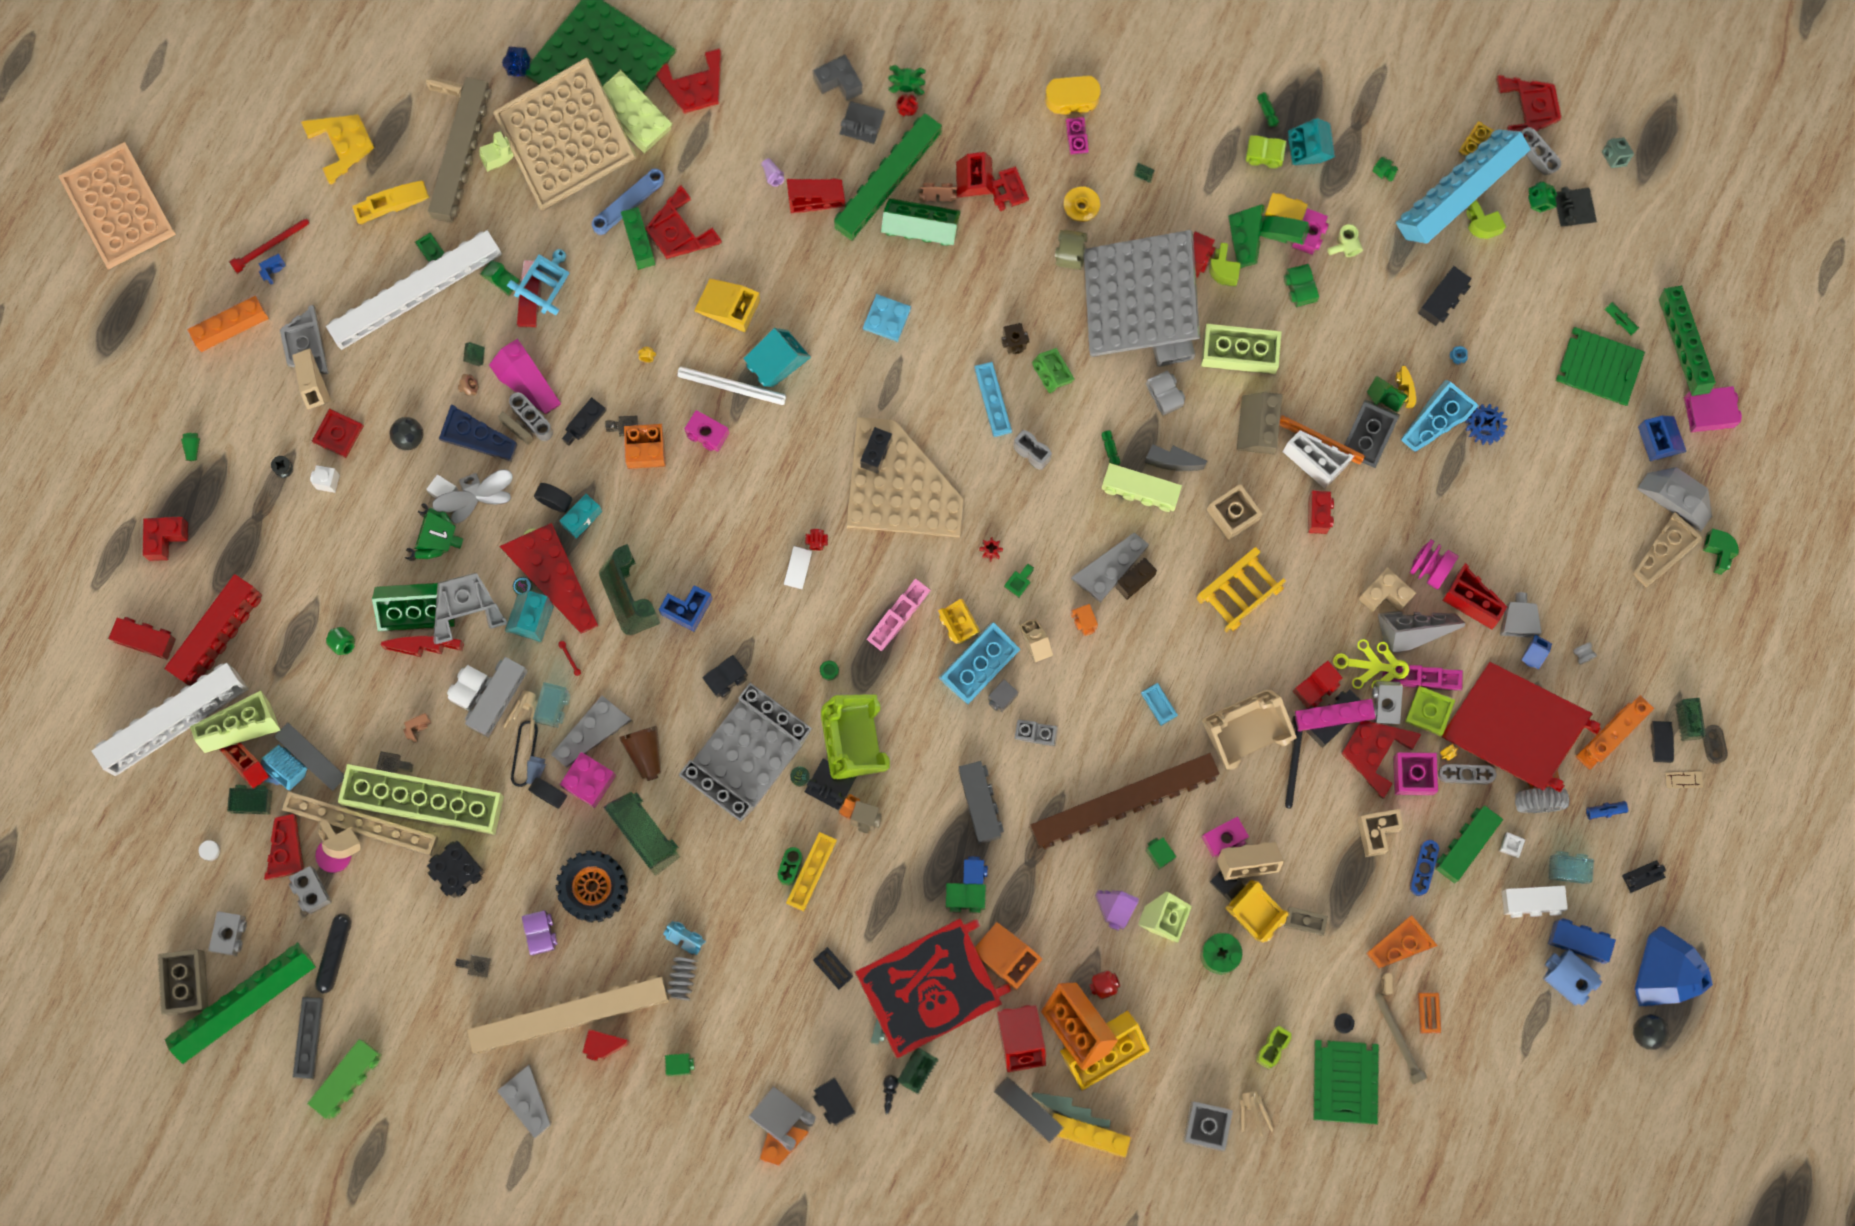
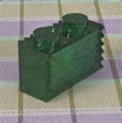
M1700 698L1682 699L1676 703V713L1678 714L1677 718H1679L1677 721L1679 722V732L1682 737L1680 740L1691 741L1705 737L1706 732Z
M235 785V788H229L227 812L231 814L270 815L272 791L264 785H258L253 789L247 788L246 785Z
M920 1047L915 1049L900 1074L898 1082L919 1094L938 1059Z

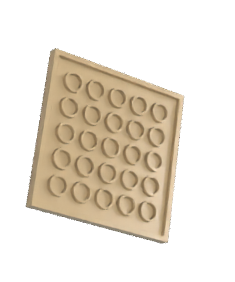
M588 58L583 59L493 111L505 137L509 141L510 148L540 210L547 209L637 158Z

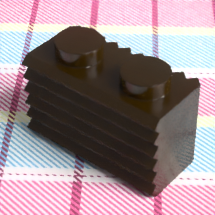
M1143 558L1128 573L1126 572L1123 577H1120V580H1117L1116 589L1128 600L1156 575L1157 570L1146 558Z

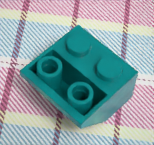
M1316 118L1288 130L1292 165L1319 164L1335 157L1329 122Z

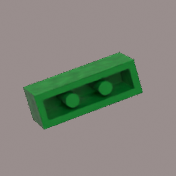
M639 207L621 211L637 269L640 270L656 265Z

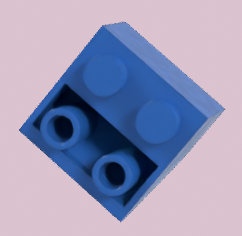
M1662 415L1644 420L1638 426L1650 462L1686 452L1674 416Z

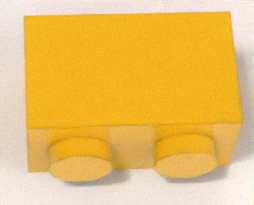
M1272 193L1265 216L1303 220L1308 204L1300 199L1288 198L1282 193Z

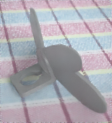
M498 470L485 478L480 484L477 474H471L459 480L463 491L449 492L438 496L433 501V509L437 512L454 511L451 520L453 523H460L471 514L478 501L487 504H504L509 502L511 499L510 494L501 490L511 483L513 475L509 470ZM474 479L472 484H465L467 481Z

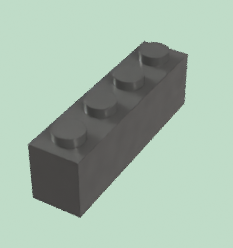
M978 761L958 766L978 844L1001 839V833L1004 832L1002 822L997 821L996 814H999L996 802L993 803L991 795H994L992 785L987 784L986 777L989 775L986 765L982 766V762Z

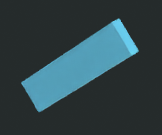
M993 362L974 366L993 437L1012 433Z

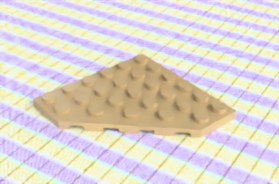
M857 417L847 528L960 537L963 498L895 420ZM874 427L892 433V442L879 474L861 468L860 460Z

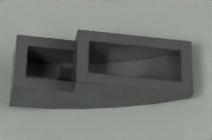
M1152 444L1145 463L1167 470L1196 471L1204 470L1207 460L1174 445L1169 452Z

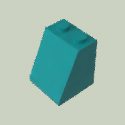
M773 328L743 359L747 363V368L757 374L759 377L758 381L763 386L774 387L807 362L811 356L789 330Z
M532 591L517 595L505 632L542 643L554 608L548 596Z

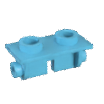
M672 921L669 923L663 934L667 940L676 945H679L681 940L684 941L681 948L692 955H697L701 950L700 947L706 942L700 934L690 932L680 922Z

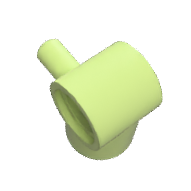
M1351 224L1344 225L1337 237L1339 245L1329 247L1327 249L1328 254L1332 255L1343 251L1345 257H1352L1361 253L1363 248L1358 238V229ZM1344 234H1349L1352 239L1345 238Z

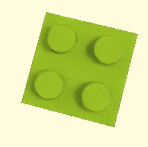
M1418 686L1405 722L1442 736L1455 700Z

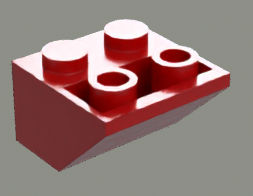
M986 152L969 153L956 161L957 198L993 194L992 158Z

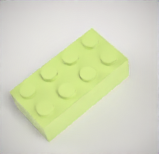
M621 70L602 86L625 134L644 154L671 130L672 123Z
M1206 324L1201 367L1276 374L1279 367L1282 331Z

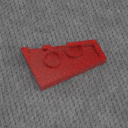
M290 814L274 818L271 835L272 844L270 855H268L267 859L268 868L264 880L293 875L304 869L296 815Z

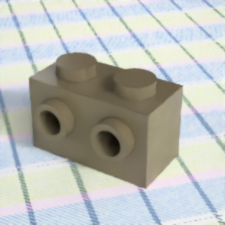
M856 801L851 817V825L858 827V831L864 833L874 832L875 827L879 828L882 820L879 807Z

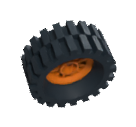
M591 850L586 851L584 854L579 852L575 858L572 859L570 857L566 860L568 862L567 865H562L560 868L561 874H557L556 880L558 885H556V891L558 892V900L567 912L581 921L585 920L593 923V921L602 922L604 918L610 919L615 911H620V905L626 901L625 894L628 893V881L624 870L616 860L608 854L605 855L600 851L592 852ZM596 882L598 885L597 890L589 892V884Z

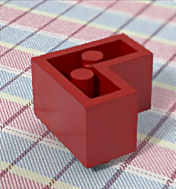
M1195 231L1193 242L1195 271L1198 278L1201 272H1205L1216 247L1213 246L1215 239Z
M183 517L143 518V556L148 561L168 560L169 542L188 541V522Z
M1326 661L1293 690V693L1307 709L1311 706L1315 708L1323 702L1321 699L1326 694L1331 696L1338 690L1343 677L1329 661Z

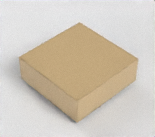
M1385 973L1381 976L1382 995L1393 994L1392 974Z

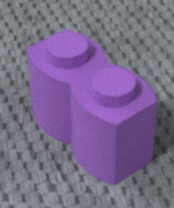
M544 910L522 916L530 955L533 956L555 950V945H558L556 934L551 932L550 926L553 925L552 915L547 914V911Z

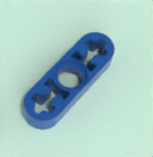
M1433 840L1425 841L1419 849L1410 883V891L1416 896L1424 895L1430 887L1439 853V846ZM1429 844L1432 845L1431 849H1433L1434 852H1431L1429 854L1428 859H1422V856H1427L1428 851L1425 849V847H1428ZM1421 863L1429 865L1430 870L1428 873L1420 871L1419 865ZM1421 877H1427V880H1422L1421 886H1423L1424 889L1417 891V887H1415V884H1418L1420 882Z

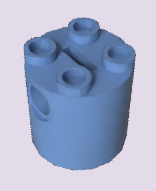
M1570 949L1566 950L1560 957L1554 953L1545 963V966L1549 969L1543 979L1573 1005L1580 1004L1583 1006L1589 999L1588 994L1592 989L1594 991L1597 990L1602 984L1600 974ZM1579 979H1582L1583 986L1577 989L1576 983Z

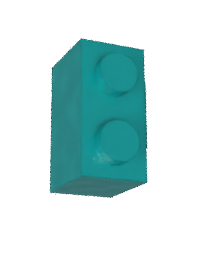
M585 494L561 518L560 523L577 539L602 513V509L589 495Z

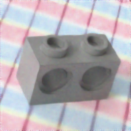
M312 866L289 877L291 881L289 886L294 894H298L300 898L298 904L302 911L306 910V912L312 914L332 903L315 868ZM307 877L308 884L305 887H301V880ZM316 894L317 901L314 904H310L309 898Z

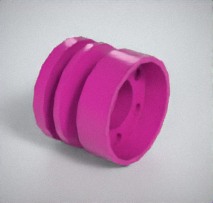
M1430 539L1427 544L1422 546L1413 560L1409 573L1414 575L1419 568L1422 571L1418 579H1421L1426 573L1429 574L1427 584L1438 590L1459 555L1449 549L1443 555H1440L1439 551L1442 545L1439 544L1435 550H1432L1431 547L1435 541Z

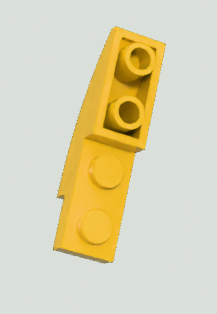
M421 180L368 196L365 201L353 205L352 208L357 222L363 224L389 212L403 210L430 197L424 181Z

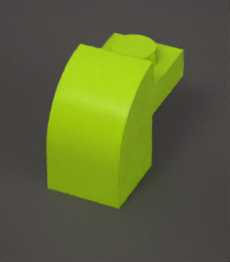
M1477 200L1472 202L1466 209L1467 217L1471 221L1468 230L1474 236L1481 239H1489L1502 234L1505 230L1506 225L1499 211L1485 216Z
M1221 242L1219 249H1215L1214 259L1210 261L1209 272L1217 283L1236 287L1241 263L1226 261L1228 243Z

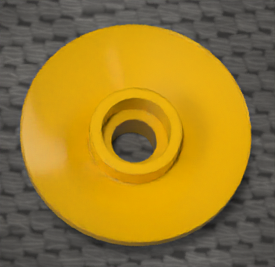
M1084 186L1075 187L1064 198V210L1071 219L1086 222L1098 214L1100 198L1091 188ZM1082 204L1085 208L1080 209L1078 206Z

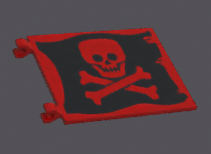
M961 918L854 971L896 1059L1002 1005L1000 996L1012 991L1009 984H1004L995 989L968 934L969 931L980 927L977 919L963 924Z

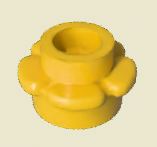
M643 347L638 350L639 360L647 363L654 361L656 353L653 352L651 347Z
M1453 744L1445 747L1440 751L1441 759L1446 758L1448 761L1457 755L1456 751L1458 748H1455Z

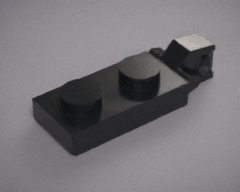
M591 397L565 429L567 433L563 436V441L570 446L575 439H583L607 411L606 408Z

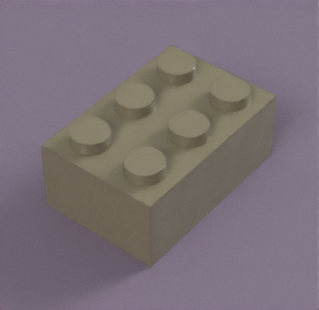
M195 949L158 954L161 1014L167 1016L202 1012L207 1008L204 951Z

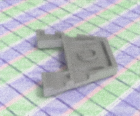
M477 573L438 583L434 644L453 640L448 620L485 610L488 626L491 629L507 624L506 619L500 613L498 606L490 597L488 590Z

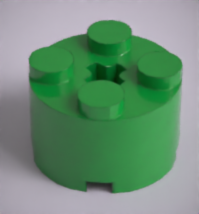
M1214 934L1204 942L1201 948V962L1212 973L1218 975L1228 974L1237 968L1242 961V947L1239 941L1231 934ZM1219 949L1225 952L1224 959L1222 956H1217Z

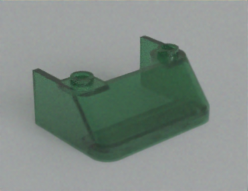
M630 791L609 802L603 808L656 876L680 858L676 851L679 847L672 838L668 841L641 805L643 800L637 792L633 794Z

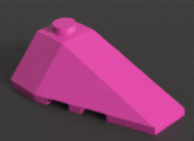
M518 338L501 348L490 362L489 366L499 381L506 384L515 393H522L534 407L545 415L561 405Z

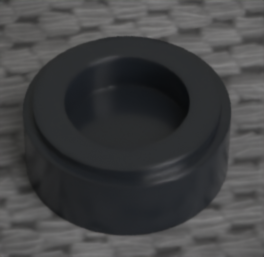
M1347 1013L1339 1014L1334 1020L1335 1029L1342 1034L1351 1032L1355 1026L1353 1017Z

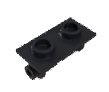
M1655 860L1623 874L1622 877L1630 893L1666 878L1663 873L1666 869L1663 864L1659 865L1658 861Z

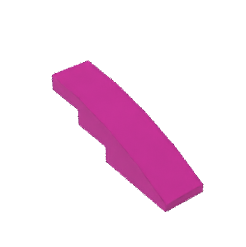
M1408 665L1409 673L1405 678H1394L1390 681L1400 682L1403 687L1418 688V686L1427 689L1462 691L1463 670H1443V668ZM1397 666L1396 672L1402 673L1403 667ZM1383 671L1382 678L1389 672Z

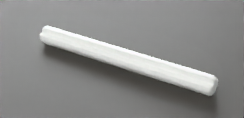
M682 366L678 369L677 375L680 378L784 405L786 401V395Z

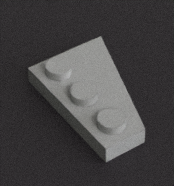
M528 1065L502 1086L498 1092L532 1136L536 1138L551 1126L532 1074L531 1066Z

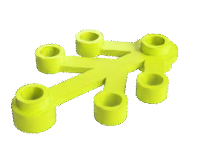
M1361 639L1357 646L1359 650L1366 654L1370 661L1349 659L1342 653L1337 654L1333 659V663L1338 669H1345L1347 666L1370 669L1362 676L1353 679L1352 685L1356 689H1361L1365 682L1380 671L1389 673L1380 680L1373 681L1372 689L1376 681L1390 682L1394 678L1403 679L1409 673L1408 664L1403 660H1397L1385 642H1380L1377 645V650L1379 653L1384 654L1390 664L1382 663L1369 647V642L1365 639ZM1361 642L1367 643L1365 649L1360 648ZM1381 644L1386 645L1385 651L1379 650ZM1339 658L1345 659L1344 665L1338 664ZM1397 666L1403 667L1402 673L1396 672ZM1356 680H1361L1362 684L1360 687L1354 685Z

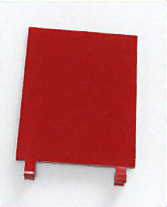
M1489 662L1441 737L1543 791L1549 785L1554 790L1561 792L1564 788V782L1554 778V774L1583 729L1587 728L1590 732L1598 735L1601 727H1599L1601 724L1590 720L1593 715L1592 712Z

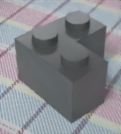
M845 54L813 70V79L822 94L839 87L844 98L848 101L863 93L862 83Z

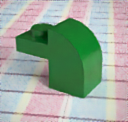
M1712 528L1706 534L1703 551L1717 555L1714 573L1721 575L1726 570H1729L1732 559L1739 554V547L1732 535Z

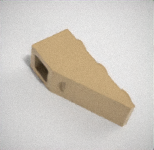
M309 348L292 355L300 393L307 410L331 402L332 400L311 349Z

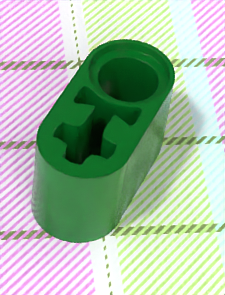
M790 847L785 851L778 870V879L785 886L792 885L795 882L803 860L801 851L796 847ZM795 852L799 855L796 862L788 860L790 853ZM788 866H790L791 869L789 873L792 877L787 878V880H784L782 874H786L788 871Z

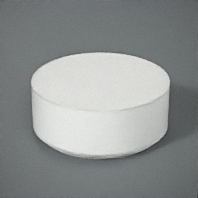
M205 841L199 847V855L207 861L215 860L220 854L219 845L213 841Z

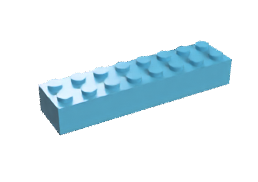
M1496 130L1488 140L1478 146L1477 150L1467 155L1465 160L1460 165L1455 166L1448 176L1443 177L1437 186L1430 189L1426 193L1427 195L1415 202L1409 211L1401 215L1396 224L1405 240L1426 244L1531 150L1523 134L1518 131Z

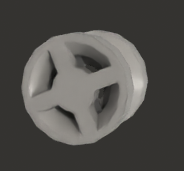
M1591 642L1573 650L1574 654L1579 658V664L1586 663L1597 657V654L1591 649Z

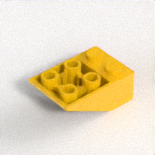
M710 278L694 311L737 330L746 332L761 301L760 294L742 285Z

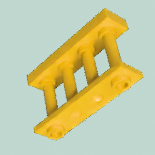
M1257 547L1253 548L1201 591L1196 598L1200 604L1205 601L1207 603L1210 602L1229 623L1224 629L1226 633L1229 630L1235 631L1241 625L1240 621L1272 594L1278 595L1284 590L1283 585L1286 580L1283 578L1277 583L1258 562V556L1261 552ZM1248 565L1250 567L1253 566L1271 587L1264 595L1244 574L1245 571L1243 569ZM1232 578H1238L1254 595L1257 601L1248 606L1230 586L1231 583L1229 581ZM1219 589L1224 590L1243 611L1235 619L1215 597V592Z

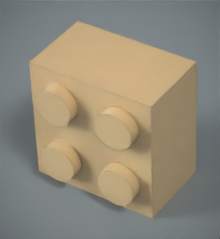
M1241 484L1210 503L1207 508L1208 513L1228 540L1258 522L1263 515Z

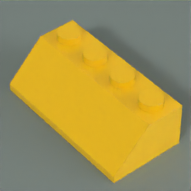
M1129 1011L1106 1023L1118 1041L1107 1056L1087 1069L1082 1070L1066 1047L1060 1050L1068 1069L1081 1091L1150 1051L1138 1023Z

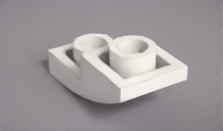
M793 546L784 585L803 589L812 550Z

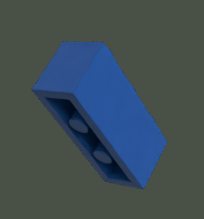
M1561 918V920L1554 922L1548 944L1563 950L1570 949L1574 954L1606 964L1610 962L1616 939L1610 938L1611 935L1608 933L1599 932L1598 934L1591 931L1592 928L1580 925L1578 927L1573 925L1571 920Z

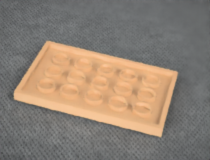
M125 142L58 176L108 269L176 235Z

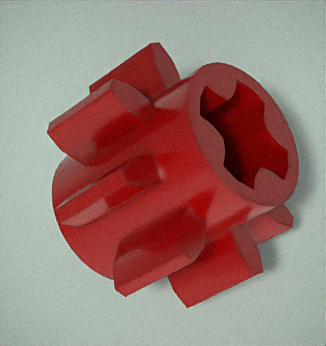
M911 93L909 96L907 94L901 95L896 101L897 112L903 117L905 115L913 116L919 107L916 101L917 98Z
M811 529L810 534H806L805 543L809 545L810 550L821 551L824 549V546H828V534H824L822 529Z
M993 537L989 541L983 540L984 547H979V551L984 552L982 559L987 557L990 562L995 557L1000 559L998 552H1003V548L999 547L1000 540L996 542L993 540ZM989 547H993L992 553L989 552Z

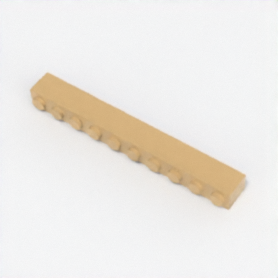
M658 975L647 977V981L639 983V980L628 982L626 987L620 988L617 985L609 987L608 991L600 993V991L588 993L589 997L582 999L581 996L569 998L567 1003L562 1004L561 1001L550 1004L549 1008L535 1007L530 1009L531 1012L523 1014V1012L513 1013L511 1018L505 1020L503 1017L492 1019L490 1024L484 1025V1022L473 1024L472 1029L467 1030L472 1053H483L669 1002L664 978H658Z

